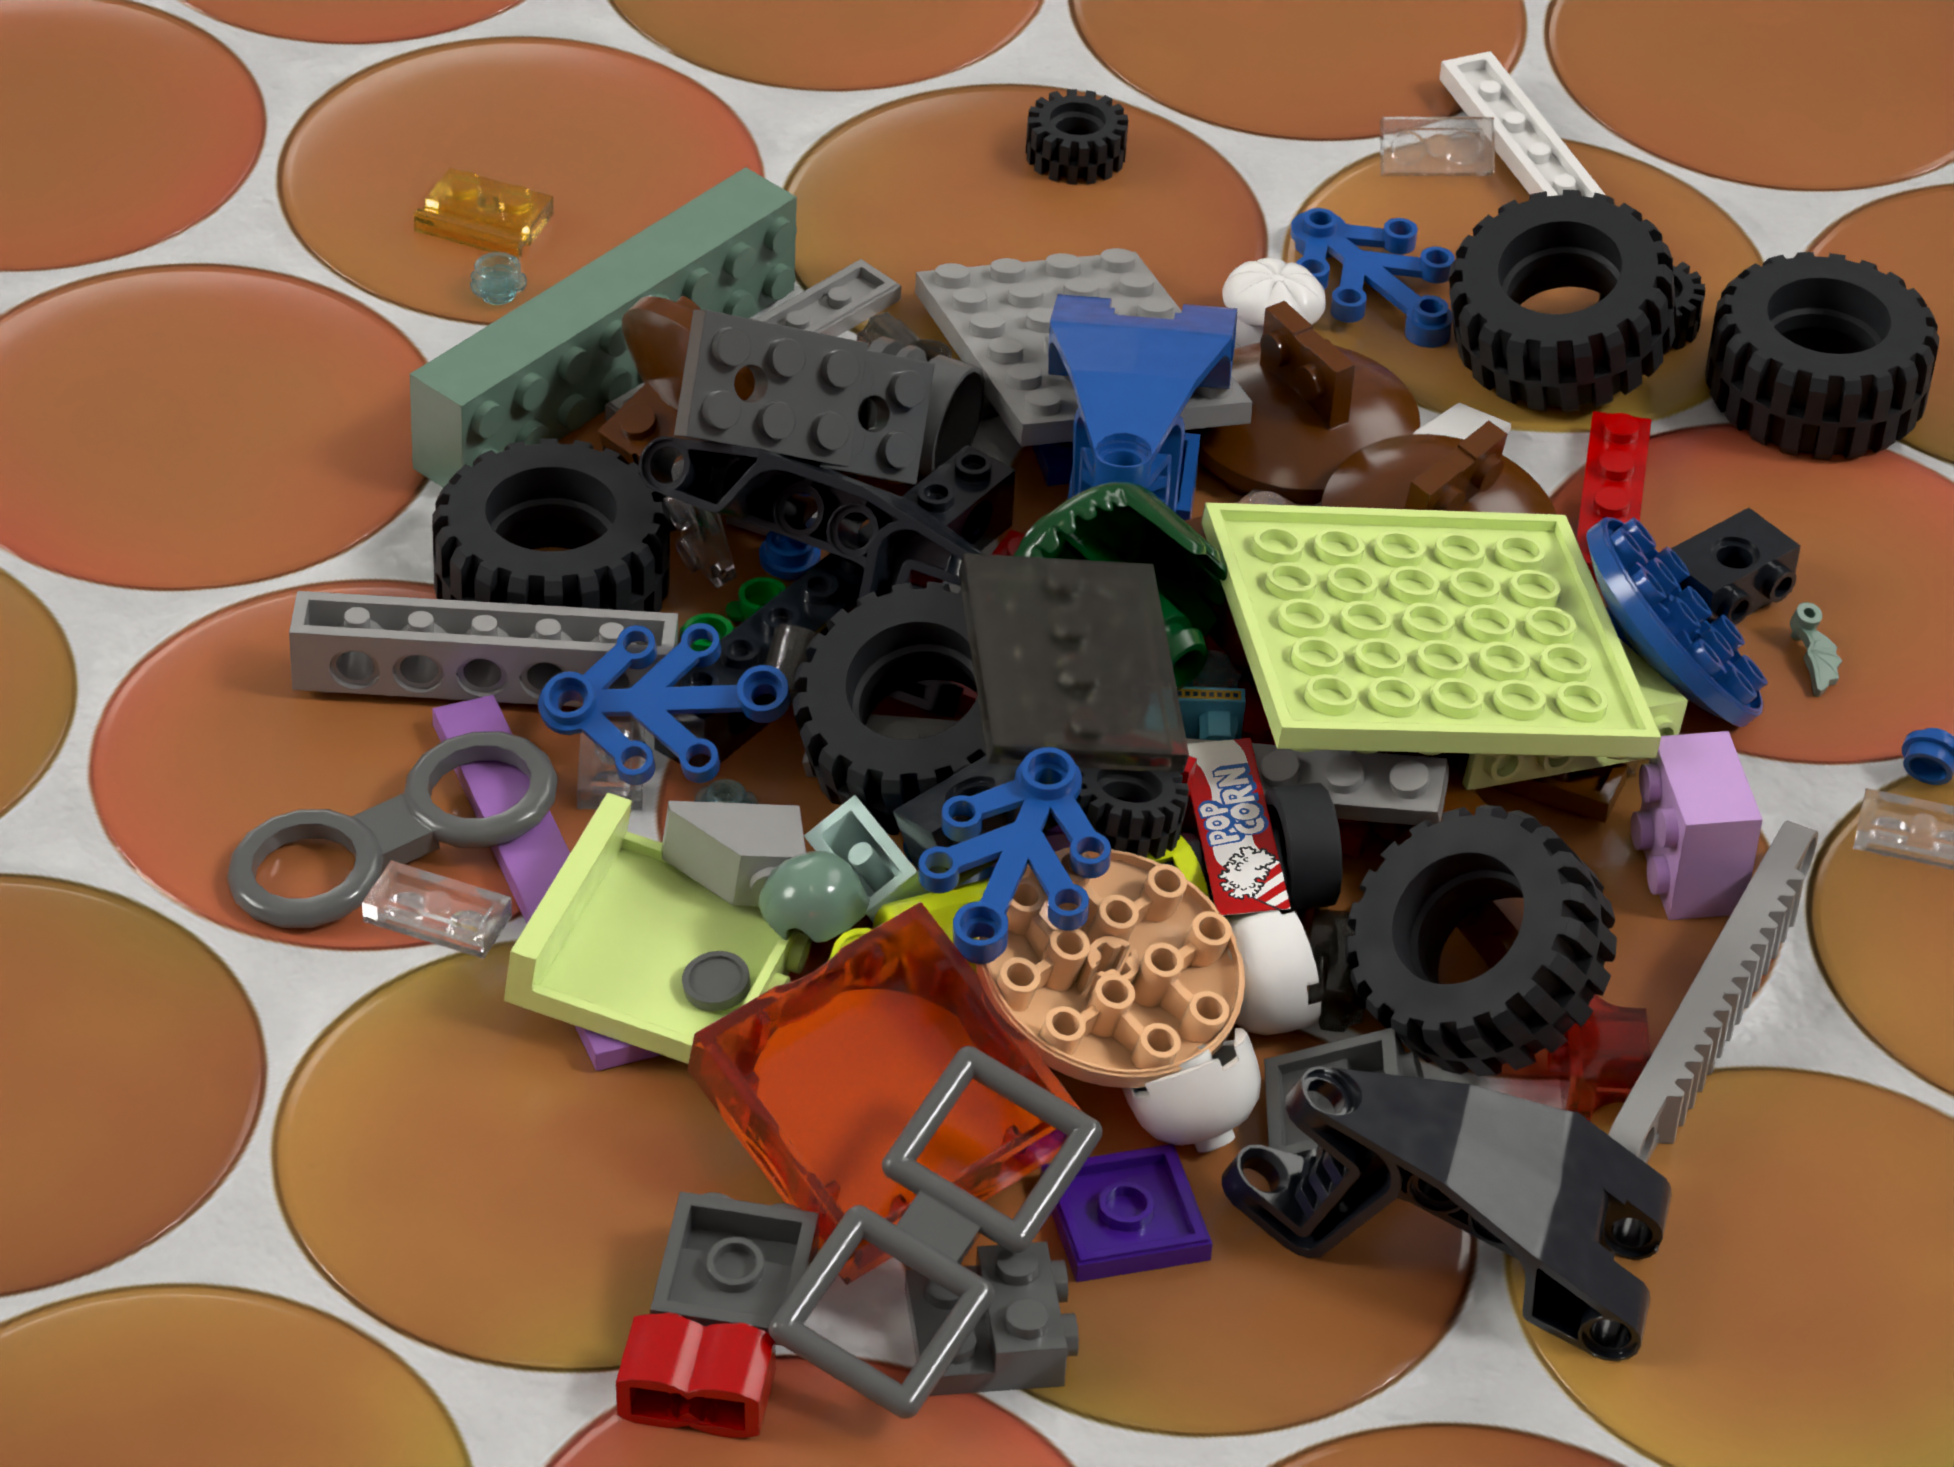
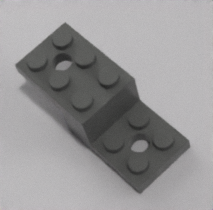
M693 310L674 435L706 442L760 448L843 473L916 485L935 364L867 350L868 343L710 310ZM744 366L750 369L755 378L754 391L745 401L738 397L734 387L736 374ZM869 397L875 403L877 418L874 425L866 431L859 423L858 409L861 402Z

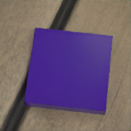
M1173 1144L1088 1157L1051 1213L1076 1282L1211 1260L1213 1243ZM1049 1164L1041 1165L1040 1178Z

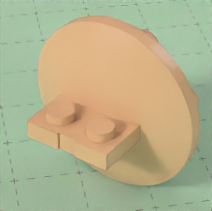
M1070 847L1055 852L1072 882L1081 886L1089 896V915L1082 927L1075 930H1061L1049 921L1048 896L1030 866L1027 865L1006 914L1008 918V945L1005 951L994 961L987 964H976V971L983 996L993 1015L1008 1035L1025 1050L1024 1055L1041 1073L1048 1068H1052L1072 1078L1096 1085L1116 1088L1146 1087L1145 1083L1179 1072L1182 1069L1179 1067L1182 1063L1207 1049L1210 1050L1213 1057L1228 1038L1242 1006L1245 989L1244 965L1242 956L1237 948L1236 938L1229 921L1219 914L1213 902L1199 888L1188 881L1178 868L1169 864H1160L1152 859L1130 852L1111 849L1110 867L1104 875L1092 879L1080 877L1070 867ZM1093 851L1080 854L1089 859L1100 856V854ZM1063 903L1058 906L1067 911L1078 908L1073 903ZM980 936L976 940H986L988 938ZM1228 948L1231 952L1232 960L1228 956ZM1203 1044H1204V1045H1207V1046L1204 1047L1202 1050H1200L1199 1048H1197V1047H1199V1046H1201V1045H1203Z

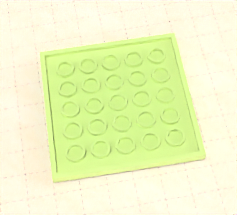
M1205 502L1201 524L1207 542L1219 552L1220 560L1227 568V577L1224 581L1221 580L1277 749H1292L1298 752L1348 750L1364 754H1372L1378 751L1418 752L1424 755L1470 753L1490 757H1499L1505 754L1544 755L1550 758L1592 756L1607 757L1614 760H1624L1629 757L1656 758L1661 741L1660 732L1566 515Z

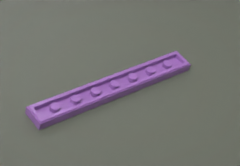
M494 695L432 708L433 726L441 742L470 732L502 731L512 734ZM474 761L454 768L476 818H486L505 812L520 802L529 789L530 780L528 776L516 766L501 761ZM550 810L539 825L516 840L491 847L526 924L570 855V851ZM575 1026L596 1071L660 1056V1054Z

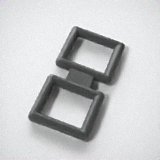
M973 1046L960 1048L882 1160L883 1173L917 1196L897 1225L865 1206L855 1205L849 1208L771 1320L768 1328L770 1337L775 1342L902 1419L914 1417L994 1299L995 1291L992 1284L962 1266L961 1262L980 1234L1013 1253L1025 1251L1100 1141L1103 1133L1101 1124L1096 1119ZM972 1079L1068 1136L1013 1219L916 1161ZM862 1239L960 1297L902 1384L804 1325Z

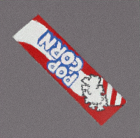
M1251 738L1180 744L1182 754L1197 758L1190 795L1214 904L1219 914L1225 916L1291 909Z

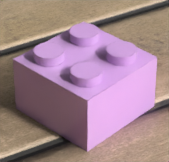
M1729 731L1661 736L1656 758H1649V763L1642 764L1640 767L1639 787L1642 803L1640 811L1633 812L1631 817L1633 845L1636 850H1643L1647 859V881L1650 892L1653 895H1660L1668 920L1731 915L1751 881L1763 819Z

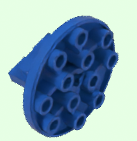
M1605 517L1587 531L1586 536L1597 583L1607 605L1606 610L1618 637L1686 699L1706 712L1739 727L1747 726L1761 715L1763 700L1760 689L1768 684L1765 676L1747 655L1741 656L1738 649L1745 644V640L1735 625L1724 615L1709 623L1706 619L1712 615V612L1703 598L1691 586L1686 587L1683 591L1681 590L1680 583L1690 576V572L1680 557L1668 546L1658 552L1655 549L1657 546L1651 534L1634 517L1626 523L1615 518Z

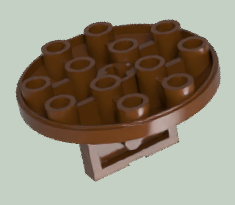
M648 296L640 298L622 318L623 336L644 385L598 430L602 445L620 453L630 464L635 462L639 466L640 455L643 449L653 439L667 436L696 440L674 435L693 310H701L695 302L685 296L680 297L676 302L662 297ZM746 366L738 371L734 381L735 391L743 401L752 395L755 388L753 373ZM682 455L677 457L672 465L671 473L674 481L683 472L684 461Z
M1282 301L1265 308L1263 335L1260 342L1234 349L1231 375L1252 400L1251 423L1185 430V433L1200 434L1198 460L1211 473L1225 481L1227 488L1231 492L1244 496L1256 495L1281 502L1320 506L1325 487L1341 463L1358 450L1372 443L1396 436L1413 434L1420 428V413L1413 395L1395 374L1378 362L1360 353L1333 345L1328 339L1321 337L1313 329V326L1286 301Z
M1489 420L1465 440L1445 435L1411 434L1372 443L1358 450L1339 465L1325 487L1320 506L1557 515L1551 500L1539 483L1518 464L1502 455L1508 434Z

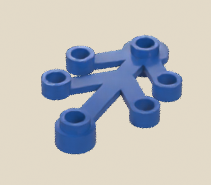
M1324 208L1310 209L1297 215L1292 220L1290 234L1295 242L1297 251L1303 255L1296 263L1304 266L1320 282L1324 290L1328 286L1330 265L1326 259L1334 257L1343 264L1340 287L1336 288L1332 293L1330 312L1335 319L1341 322L1353 323L1360 321L1365 316L1367 295L1363 291V283L1366 282L1406 314L1404 333L1411 343L1420 347L1436 348L1443 346L1449 341L1453 319L1447 302L1437 296L1427 295L1420 297L1394 276L1422 278L1427 282L1435 284L1449 281L1450 267L1455 261V257L1448 249L1429 247L1421 252L1420 257L1397 255L1408 254L1415 249L1418 228L1414 222L1405 218H1393L1386 221L1383 228L1346 224L1341 217ZM1356 245L1385 248V250L1393 254L1364 251Z
M696 623L686 628L681 636V642L631 688L608 689L628 668L635 670L647 668L657 657L656 641L651 630L641 625H633L625 628L619 634L617 644L583 675L577 672H562L552 677L539 695L538 707L543 722L554 732L563 735L584 733L615 761L618 776L627 784L641 785L652 778L656 768L653 752L642 741H630L606 717L631 716L679 758L682 772L688 780L695 783H705L712 780L720 769V760L716 746L707 739L694 736L670 714L743 712L752 721L769 723L779 719L786 713L790 705V692L785 675L779 669L769 665H758L748 669L740 677L737 685L672 687L694 666L708 667L719 659L721 644L718 632L713 626L706 623ZM699 639H707L712 642L711 646L705 651H694L690 648L692 643ZM636 641L648 644L647 648L641 653L633 654L626 650L631 643ZM763 694H770L776 698L773 703L768 705L754 704L755 699ZM574 700L583 704L581 708L572 712L561 711L562 706L568 701ZM698 754H705L711 758L709 763L703 767H693L689 764L690 759ZM634 756L646 759L644 765L638 769H628L624 766V763Z
M1043 747L1033 750L1016 769L1015 780L970 797L958 795L948 799L942 807V831L949 839L961 843L947 848L942 846L931 847L925 850L919 858V882L924 889L932 893L951 891L959 882V873L998 859L981 900L962 906L953 919L954 947L961 956L971 963H990L1005 951L1008 945V918L1006 914L1027 865L1030 866L1048 896V919L1052 925L1061 930H1075L1086 923L1089 915V896L1081 886L1072 882L1042 832L1050 813L1071 842L1070 867L1074 873L1080 877L1092 879L1104 875L1110 867L1111 845L1109 840L1104 835L1095 832L1076 801L1082 788L1081 771L1071 756L1061 749ZM1021 807L1015 822L979 835L982 830L983 819ZM958 815H966L972 819L966 822H957L952 818ZM1093 851L1100 854V856L1089 859L1080 854ZM935 866H943L949 869L941 874L929 871L930 868ZM1063 903H1073L1078 908L1067 911L1058 906ZM980 936H981V937H986V938H988V939H986V940H975V939H973V938H975V937H980Z

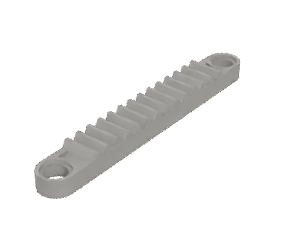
M1788 820L1783 823L1618 1113L1608 1135L1645 1163L1649 1161L1658 1143L1673 1144L1676 1140L1678 1126L1684 1125L1687 1110L1693 1109L1697 1092L1703 1091L1706 1076L1713 1073L1716 1058H1721L1723 1055L1725 1041L1731 1040L1734 1025L1740 1024L1744 1008H1748L1751 1004L1753 991L1757 992L1760 988L1762 975H1767L1771 959H1776L1780 943L1786 941L1789 927L1794 926L1804 879L1817 846L1818 831Z

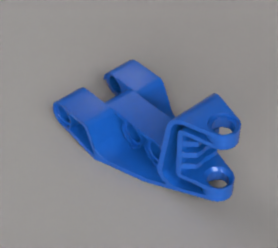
M1057 295L1049 326L1048 375L1069 376L1079 406L1075 413L1073 426L1072 497L1100 484L1132 482L1152 491L1176 513L1185 438V424L1180 414L1197 387L1230 389L1236 337L1237 308L1183 304L1182 312L1175 313L1174 319L1117 315L1115 314V308H1112L1111 298Z

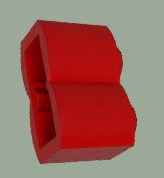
M675 1313L635 1316L615 1382L617 1416L633 1423L662 1428H678L689 1425L704 1433L721 1437L748 1438L759 1436L776 1371V1342L770 1337L768 1332L747 1323L737 1322L703 1326Z

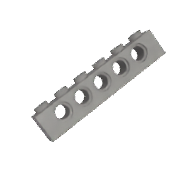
M297 591L289 630L292 690L447 700H471L494 695L497 702L538 704L542 689L552 677L562 672H577L583 675L617 644V638L625 628L641 625L651 630L655 637L657 646L655 661L644 669L635 670L628 668L608 689L631 688L678 645V613ZM636 641L631 643L626 650L633 654L641 653L647 648L648 644ZM573 700L566 702L563 706L581 708L583 704Z

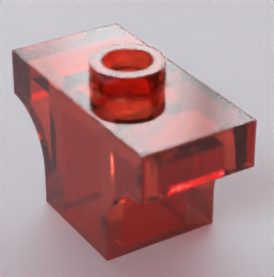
M1597 994L1594 995L1589 1004L1594 1012L1585 1024L1580 1027L1575 1023L1563 1035L1568 1041L1553 1053L1547 1052L1548 1071L1559 1072L1562 1109L1578 1112L1590 1122L1594 1112L1602 1106L1611 1103H1625L1651 1057L1647 1009L1616 1006L1604 1001Z

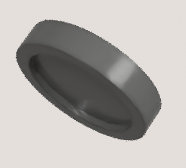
M712 951L696 957L686 966L682 975V984L687 1000L693 1006L705 1011H723L736 1006L747 996L751 986L747 964L739 956L726 951Z

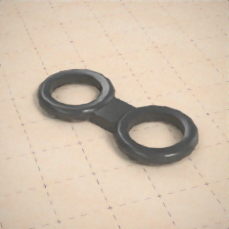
M502 731L470 732L452 737L422 754L406 776L403 794L354 816L329 809H299L271 817L249 831L231 854L227 882L235 903L255 920L280 928H314L338 921L364 905L380 883L382 874L439 849V842L458 848H488L516 840L540 824L555 803L558 777L549 756L528 739ZM497 760L514 765L525 773L530 780L529 789L520 802L503 813L486 818H461L445 813L431 799L432 789L443 775L457 766L474 761ZM301 839H327L340 843L351 851L356 858L354 869L343 883L327 893L310 898H284L271 894L255 880L257 868L268 854L284 844Z

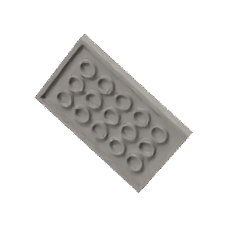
M1120 248L1104 250L1101 255L1083 257L1058 253L1048 256L1046 260L1029 262L1003 258L993 261L991 265L974 267L948 263L939 265L935 270L916 272L915 294L962 362L982 369L985 380L983 392L1021 447L1073 441L1074 417L1079 406L1069 376L1048 375L1049 326L1058 294L1111 298L1112 308H1115V314L1174 319L1175 313L1182 312L1138 254ZM1231 375L1230 389L1197 387L1180 416L1183 417L1185 430L1251 423L1252 400Z

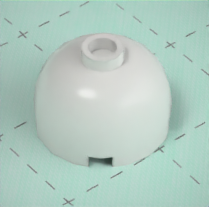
M1279 910L1230 915L1227 920L1236 938L1237 948L1242 956L1245 973L1244 998L1235 1023L1247 1032L1261 1035L1287 1033L1316 1025L1321 1014V1002L1308 1005L1307 986L1319 983L1318 972L1310 943L1295 911L1283 915ZM1228 948V956L1232 960L1231 952Z
M1235 1028V1040L1225 1041L1213 1057L1210 1050L1207 1049L1179 1066L1182 1069L1177 1073L1145 1083L1146 1087L1122 1088L1136 1119L1155 1139L1179 1146L1194 1144L1198 1152H1207L1225 1146L1235 1139L1233 1128L1239 1126L1249 1117L1259 1099L1261 1075L1257 1057L1248 1033L1243 1028ZM1203 1044V1045H1201V1046H1199V1047H1197V1048H1199L1200 1050H1202V1049H1203L1204 1047H1206L1207 1045H1204V1044Z

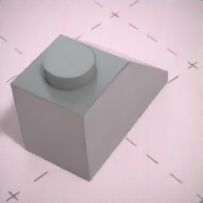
M669 801L661 849L662 859L731 905L758 906L760 893L772 870L782 862L798 854L806 853L800 806Z

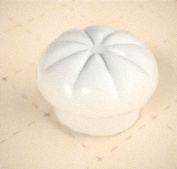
M1262 258L1257 261L1243 263L1230 273L1222 289L1225 306L1227 308H1237L1235 343L1241 347L1260 342L1263 335L1266 307L1286 301L1311 325L1320 319L1326 307L1325 292L1320 282L1304 266L1293 262L1285 263L1277 258Z

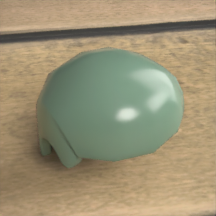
M810 851L798 854L782 862L772 870L760 893L758 906L764 920L782 939L787 940L790 937L789 930L797 928L805 932L812 941L818 943L828 941L852 928L865 916L870 899L859 877L849 863L838 855L826 851Z

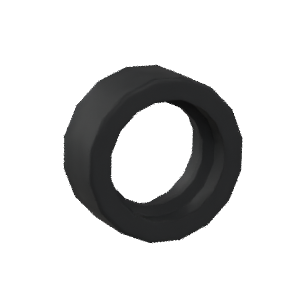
M1322 783L1281 786L1266 790L1264 797L1291 909L1280 911L1322 908L1335 905L1341 893L1343 865L1340 829L1329 791Z

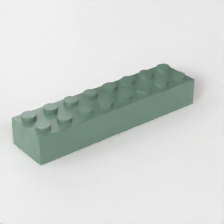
M745 167L410 373L413 469L444 488L453 475L465 464L473 467V461L479 455L493 450L495 453L502 452L507 444L524 441L525 445L540 444V439H558L559 441L604 412L605 404L642 384L643 381L635 367L622 332V318L624 314L640 298L653 296L676 302L680 297L685 296L695 302L701 310L751 318L774 302L786 297L794 290L796 277L797 197Z

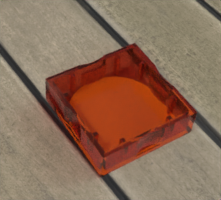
M922 902L917 903L845 945L826 964L798 980L773 987L696 1032L687 1071L784 1202L797 1206L803 1211L819 1213V1249L822 1248L847 1210L855 1205L865 1206L897 1225L917 1195L888 1178L882 1171V1160L960 1048L964 1046L977 1048L1082 1111L1026 1037L1006 1022L987 997L976 972ZM972 1079L916 1161L981 1201H985L1052 1160L1068 1136ZM862 1239L838 1275L848 1285L891 1259L892 1256Z

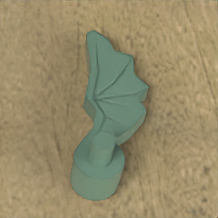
M1803 602L1798 605L1790 619L1789 624L1793 630L1791 637L1796 641L1802 640L1807 649L1803 659L1810 672L1813 695L1819 697L1825 693L1828 686L1837 683L1839 679L1837 669L1840 667L1842 659L1836 654L1837 646L1827 636L1816 630L1822 620V611L1813 603Z

